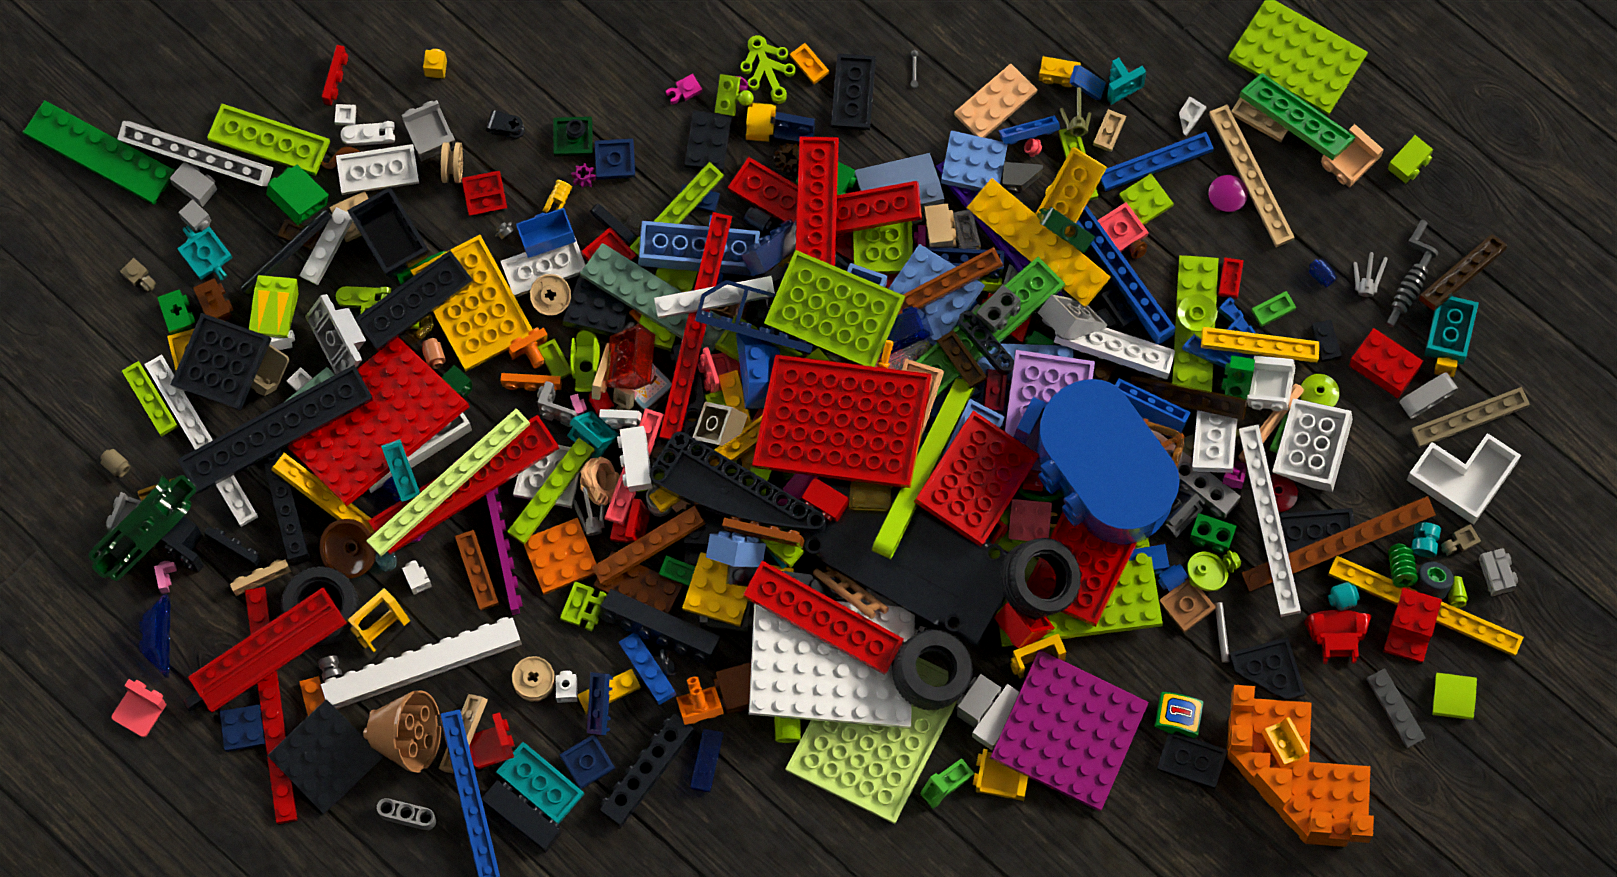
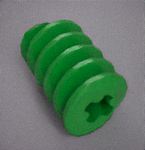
M1398 543L1393 545L1388 550L1393 585L1398 588H1404L1416 584L1418 576L1414 551L1404 544Z

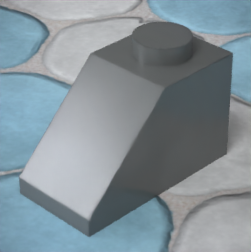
M1004 162L1002 187L1011 194L1024 191L1042 176L1043 165Z

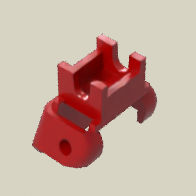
M1329 610L1313 613L1306 617L1304 623L1312 640L1317 642L1318 645H1322L1323 664H1327L1330 657H1351V664H1356L1359 657L1358 644L1366 635L1371 615L1348 610Z

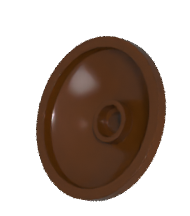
M340 519L331 523L323 532L320 540V554L326 567L343 573L348 579L365 574L372 567L376 558V551L367 542L373 534L363 523L354 519ZM352 544H355V550L352 548Z

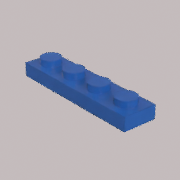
M633 633L619 641L621 648L659 705L676 695L675 690L639 635Z

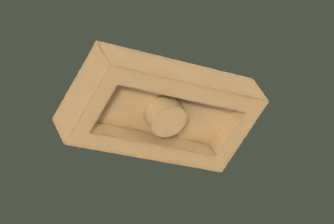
M1108 109L1093 145L1112 152L1126 116Z

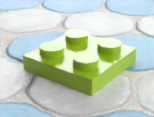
M1152 174L1119 193V198L1123 203L1127 202L1143 225L1173 207L1174 204Z

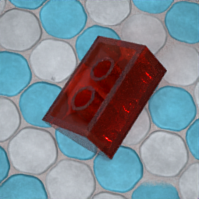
M639 323L610 336L605 381L607 387L637 390L651 384L655 343L654 333Z

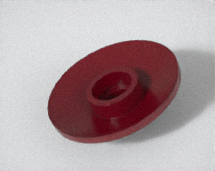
M1278 474L1270 475L1278 513L1285 512L1296 503L1298 497L1296 484L1293 480ZM1280 488L1282 490V493L1277 494L1275 492V489Z

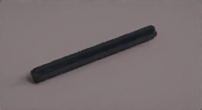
M323 210L241 286V290L246 295L253 292L258 275L270 276L332 219V215L327 210Z

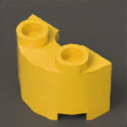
M751 103L749 105L746 122V140L769 142L770 135L774 133V123H771V118L775 117L776 106L762 103Z

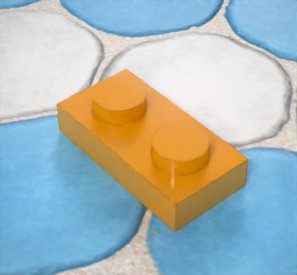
M806 43L790 54L791 59L813 84H816L829 74V70Z

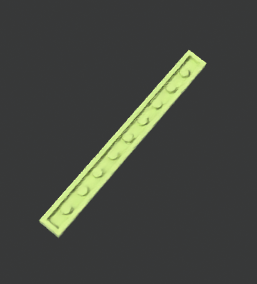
M515 409L367 540L368 544L380 556L384 555L530 425V422Z

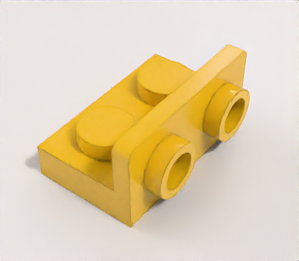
M1043 56L1039 81L1045 84L1057 83L1064 87H1072L1073 85L1069 82L1074 66H1081V63Z

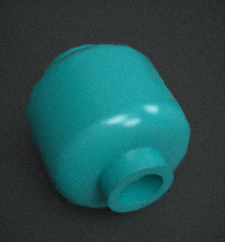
M1345 582L1331 588V595H1328V600L1331 607L1335 606L1338 611H1343L1355 607L1360 597L1356 586Z

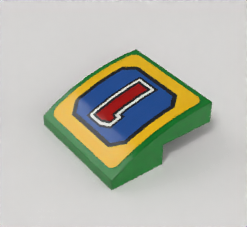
M1161 692L1155 727L1172 735L1178 731L1195 738L1199 733L1203 701L1182 694Z

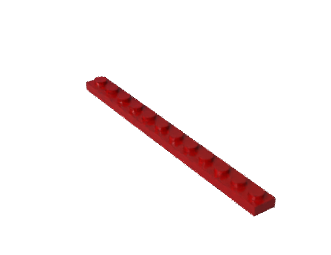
M713 212L694 290L716 286L732 216ZM697 312L688 314L660 431V439L670 440L674 433L682 432L707 324L694 321Z
M265 587L245 590L251 635L270 623ZM277 671L258 683L267 755L286 738ZM268 757L276 823L298 821L293 783Z

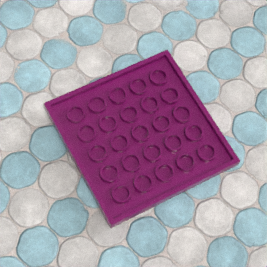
M1039 650L990 759L1100 812L1149 702Z

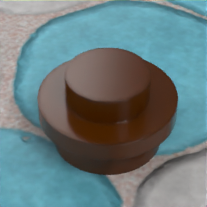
M1141 240L1134 241L1129 247L1130 256L1132 258L1144 256L1147 251V244L1143 241L1141 242Z

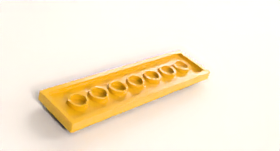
M993 178L989 180L966 207L1030 262L1039 256L1065 283L1063 289L1085 308L1111 278L1076 247L1041 225V220L1034 212Z

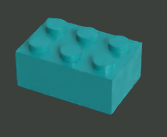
M1451 296L1434 312L1424 355L1437 359L1438 357H1448L1458 360L1457 363L1463 365L1467 356L1479 303Z

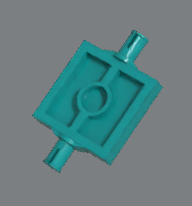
M189 225L186 228L184 227L183 232L187 235L188 240L177 249L200 280L214 272L220 280H224L223 277L226 278L227 274L221 267L233 257L210 226L196 234Z

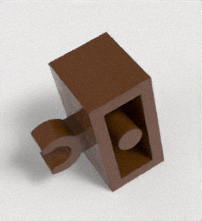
M214 278L193 287L206 315L223 321L233 318L230 311H233V307L229 299L225 301L223 297L226 292L222 283L217 284Z

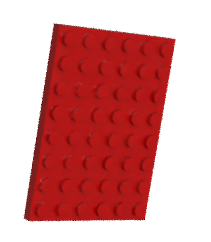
M399 337L391 341L357 369L373 397L371 402L287 446L346 507L390 472L381 447L382 445L400 439L406 456L409 457L470 407L468 402Z
M775 355L752 463L753 468L911 488L932 374Z

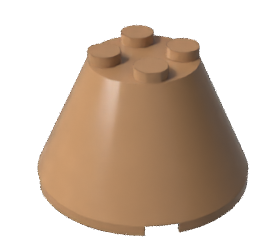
M412 691L377 710H371L367 728L364 729V738L368 740L373 749L410 772H421L420 770L431 765L440 744L441 726H438L437 715L440 714L437 704L429 693L425 691Z

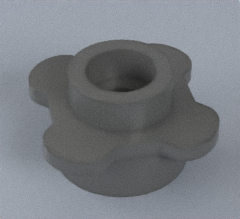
M504 222L496 229L498 232L495 236H499L501 240L514 231L511 227L512 223L510 222L507 225Z

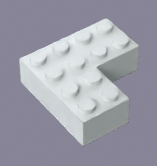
M1488 433L1466 464L1431 442L1409 473L1407 481L1464 519L1475 524L1518 463L1521 455Z

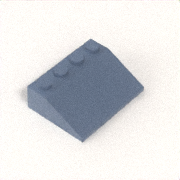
M930 153L855 170L859 191L918 181L921 212H924L925 206L944 204L940 181Z

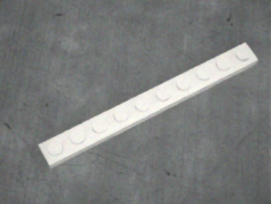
M160 355L146 363L147 370L194 449L196 450L213 441L184 391L170 385L174 374L163 356ZM234 475L216 484L241 527L258 518Z
M1259 425L1240 428L1239 433L1280 615L1283 617L1301 613Z

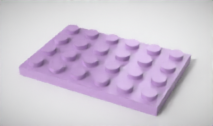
M1016 350L1005 432L1014 437L1016 428L1033 396L1048 403L1058 391L1067 385L1081 380L1093 379L1095 361ZM1039 418L1027 443L1024 444L1036 453L1041 418ZM1039 459L1036 460L1031 470L1041 471Z

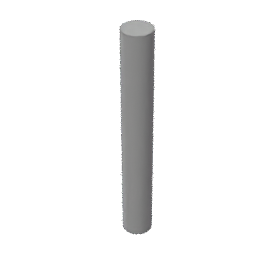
M1218 602L1215 603L1221 659L1222 663L1230 662L1224 609L1223 603Z

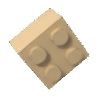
M948 204L924 207V224L926 225L928 247H956L953 211L949 210Z

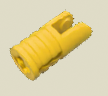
M557 180L542 211L547 213L553 202L558 204L555 210L563 208L572 190L570 184Z

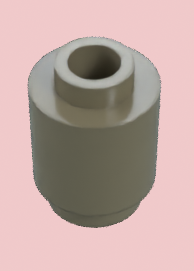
M115 449L106 450L101 455V465L114 476L121 478L129 471L130 465L128 461Z

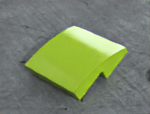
M1436 673L1432 715L1473 720L1477 678Z

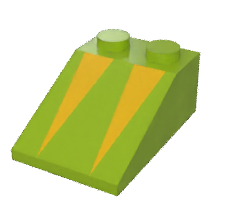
M258 275L254 289L249 330L270 337L288 338L299 295L297 279Z

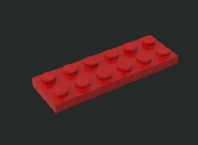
M918 181L837 195L836 235L922 219Z

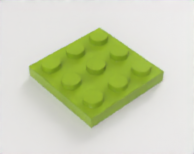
M912 221L854 231V264L881 274H899L913 254Z

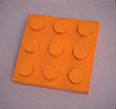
M578 518L534 534L524 545L544 595L596 575L592 568L596 565V562Z

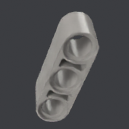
M1445 372L1406 395L1399 403L1412 419L1454 394L1458 387L1448 373Z
M387 798L381 799L377 804V811L380 817L386 821L422 830H430L436 825V817L428 808ZM387 805L392 806L391 812L387 814L382 813L383 807ZM406 810L412 812L409 818L401 817L402 813ZM425 815L431 816V820L428 823H422L421 819Z

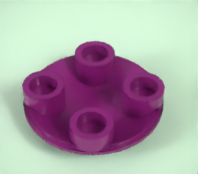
M1220 176L1209 187V199L1213 207L1218 211H1236L1243 208L1247 200V188L1244 182L1235 176Z

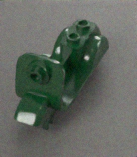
M161 475L156 487L116 527L104 535L90 551L88 556L94 562L92 564L93 570L103 578L109 576L114 581L119 580L188 512L192 504L189 499L196 492V486L183 475L171 481Z

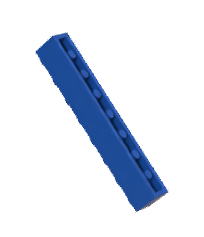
M1086 205L1076 224L1095 236L1088 247V251L1102 270L1111 277L1109 280L1121 291L1154 342L1158 345L1174 336L1175 326Z

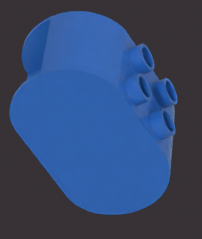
M1088 379L1067 385L1058 391L1047 403L1042 414L1037 436V454L1042 471L1038 474V477L1050 494L1059 490L1063 495L1065 505L1061 508L1070 523L1076 527L1082 522L1095 537L1105 542L1119 545L1140 542L1153 535L1164 524L1171 511L1172 504L1178 493L1179 473L1170 455L1126 395L1117 386L1107 381Z

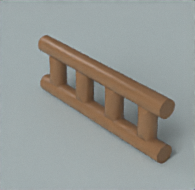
M828 566L826 567L827 572L824 573L818 568L814 570L813 575L870 619L875 617L876 613L874 611L876 610L881 611L883 614L888 612L889 607L855 581ZM836 577L841 581V583L837 584L831 578ZM851 588L856 593L851 594L845 589ZM865 599L870 605L866 606L860 600Z

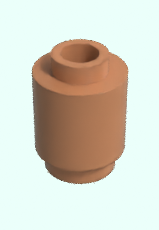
M435 338L425 340L422 343V352L426 364L432 369L442 367L446 359L440 342Z

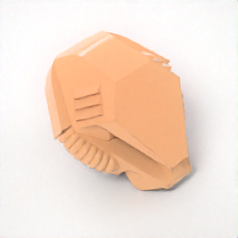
M604 457L592 458L584 464L580 471V489L583 491V487H586L589 498L595 504L606 506L611 502L620 476L619 473L615 472L610 460Z

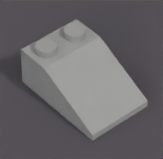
M1051 294L1038 312L1043 318L1042 321L1055 330L1054 333L1061 339L1073 340L1107 327V324L1088 305L1085 308L1073 298Z

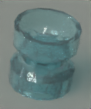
M387 551L384 555L380 556L376 552L375 559L381 570L391 571L396 567L397 558L394 553L390 555Z

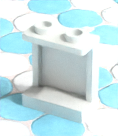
M1254 356L1253 378L1250 394L1247 395L1248 406L1257 410L1262 408L1273 411L1288 410L1295 374L1294 360Z

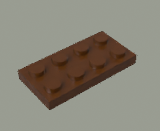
M640 564L605 585H602L598 578L593 585L594 588L606 594L609 593L610 589H613L667 614H670L683 589V584L660 576L659 573Z

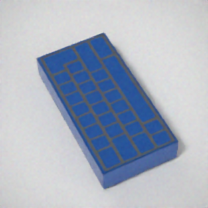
M1080 65L1074 66L1069 82L1076 88L1080 87L1081 91L1095 100H1101L1106 84L1105 81Z

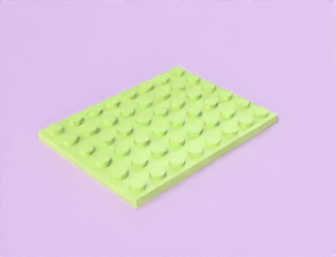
M920 657L917 658L916 670L919 677L925 683L934 687H941L947 683L948 671ZM958 699L951 705L939 710H923L912 704L910 728L811 720L786 767V771L896 824Z

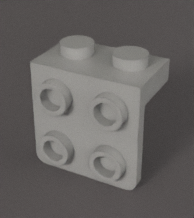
M546 381L544 387L541 386L537 397H539L538 407L540 414L547 420L552 421L555 419L561 421V424L571 427L570 422L577 416V412L553 404L556 396L554 384Z

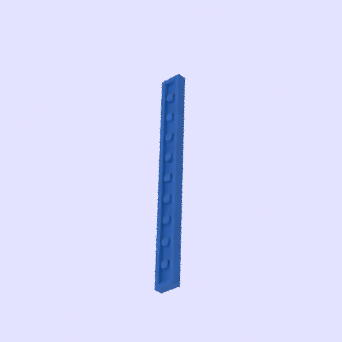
M455 710L440 714V719L478 877H500L461 711Z

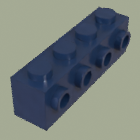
M792 219L781 223V228L773 229L770 231V236L766 235L758 240L759 243H755L747 248L748 251L742 255V258L751 276L767 272L796 250L797 220L792 222Z
M926 247L956 267L987 251ZM996 250L1004 265V251ZM1004 266L985 276L989 279L1003 277Z

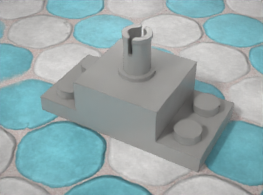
M321 295L305 318L335 374H338L353 365L355 367L359 365L362 359L358 350L366 341L365 337L367 336L358 326L349 308L335 310L328 295Z

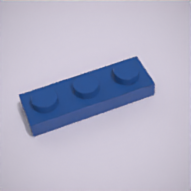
M1054 115L999 130V134L1004 144H1015L1019 140L1034 139L1042 134H1052L1060 130V125Z

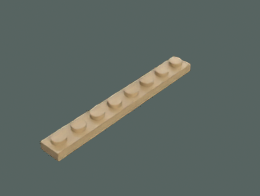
M1228 105L1210 111L1209 115L1275 246L1278 247L1293 241L1294 235Z

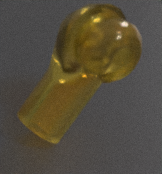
M431 313L421 320V327L415 332V335L420 340L434 328L433 315Z

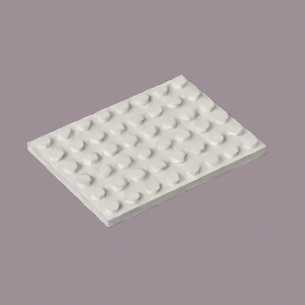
M838 602L904 638L901 646L914 635L915 615L901 607L887 606L889 610L886 614L876 610L874 611L876 613L875 617L870 619L849 602ZM754 604L749 715L910 728L912 704H909L905 698L901 697L902 695L899 694L894 685L892 676L893 661L887 673L883 675Z

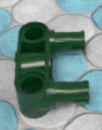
M1052 207L1048 210L1045 208L1039 210L1041 213H1037V217L1041 220V225L1069 242V244L1081 252H1086L1095 238L1094 235ZM1070 226L1069 233L1065 234V228Z

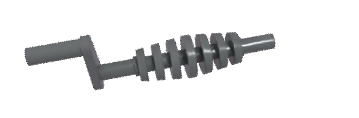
M1425 220L1419 222L1412 237L1408 240V244L1424 253V256L1419 264L1413 265L1399 285L1396 292L1397 295H1395L1394 302L1391 305L1393 312L1386 323L1389 327H1393L1400 314H1405L1408 310L1407 308H1410L1423 287L1426 279L1425 276L1428 274L1426 267L1430 259L1438 255V251L1435 248L1418 241L1428 224Z

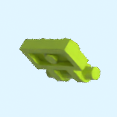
M574 582L560 619L576 626H580L582 619L586 620L585 629L592 631L594 625H597L599 621L600 607L607 594L600 591L596 598L592 596L594 588ZM589 603L594 605L591 614L585 612Z

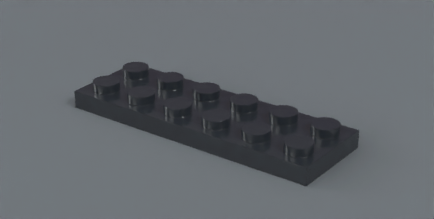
M449 250L357 316L355 321L377 351H379L474 281L451 250Z

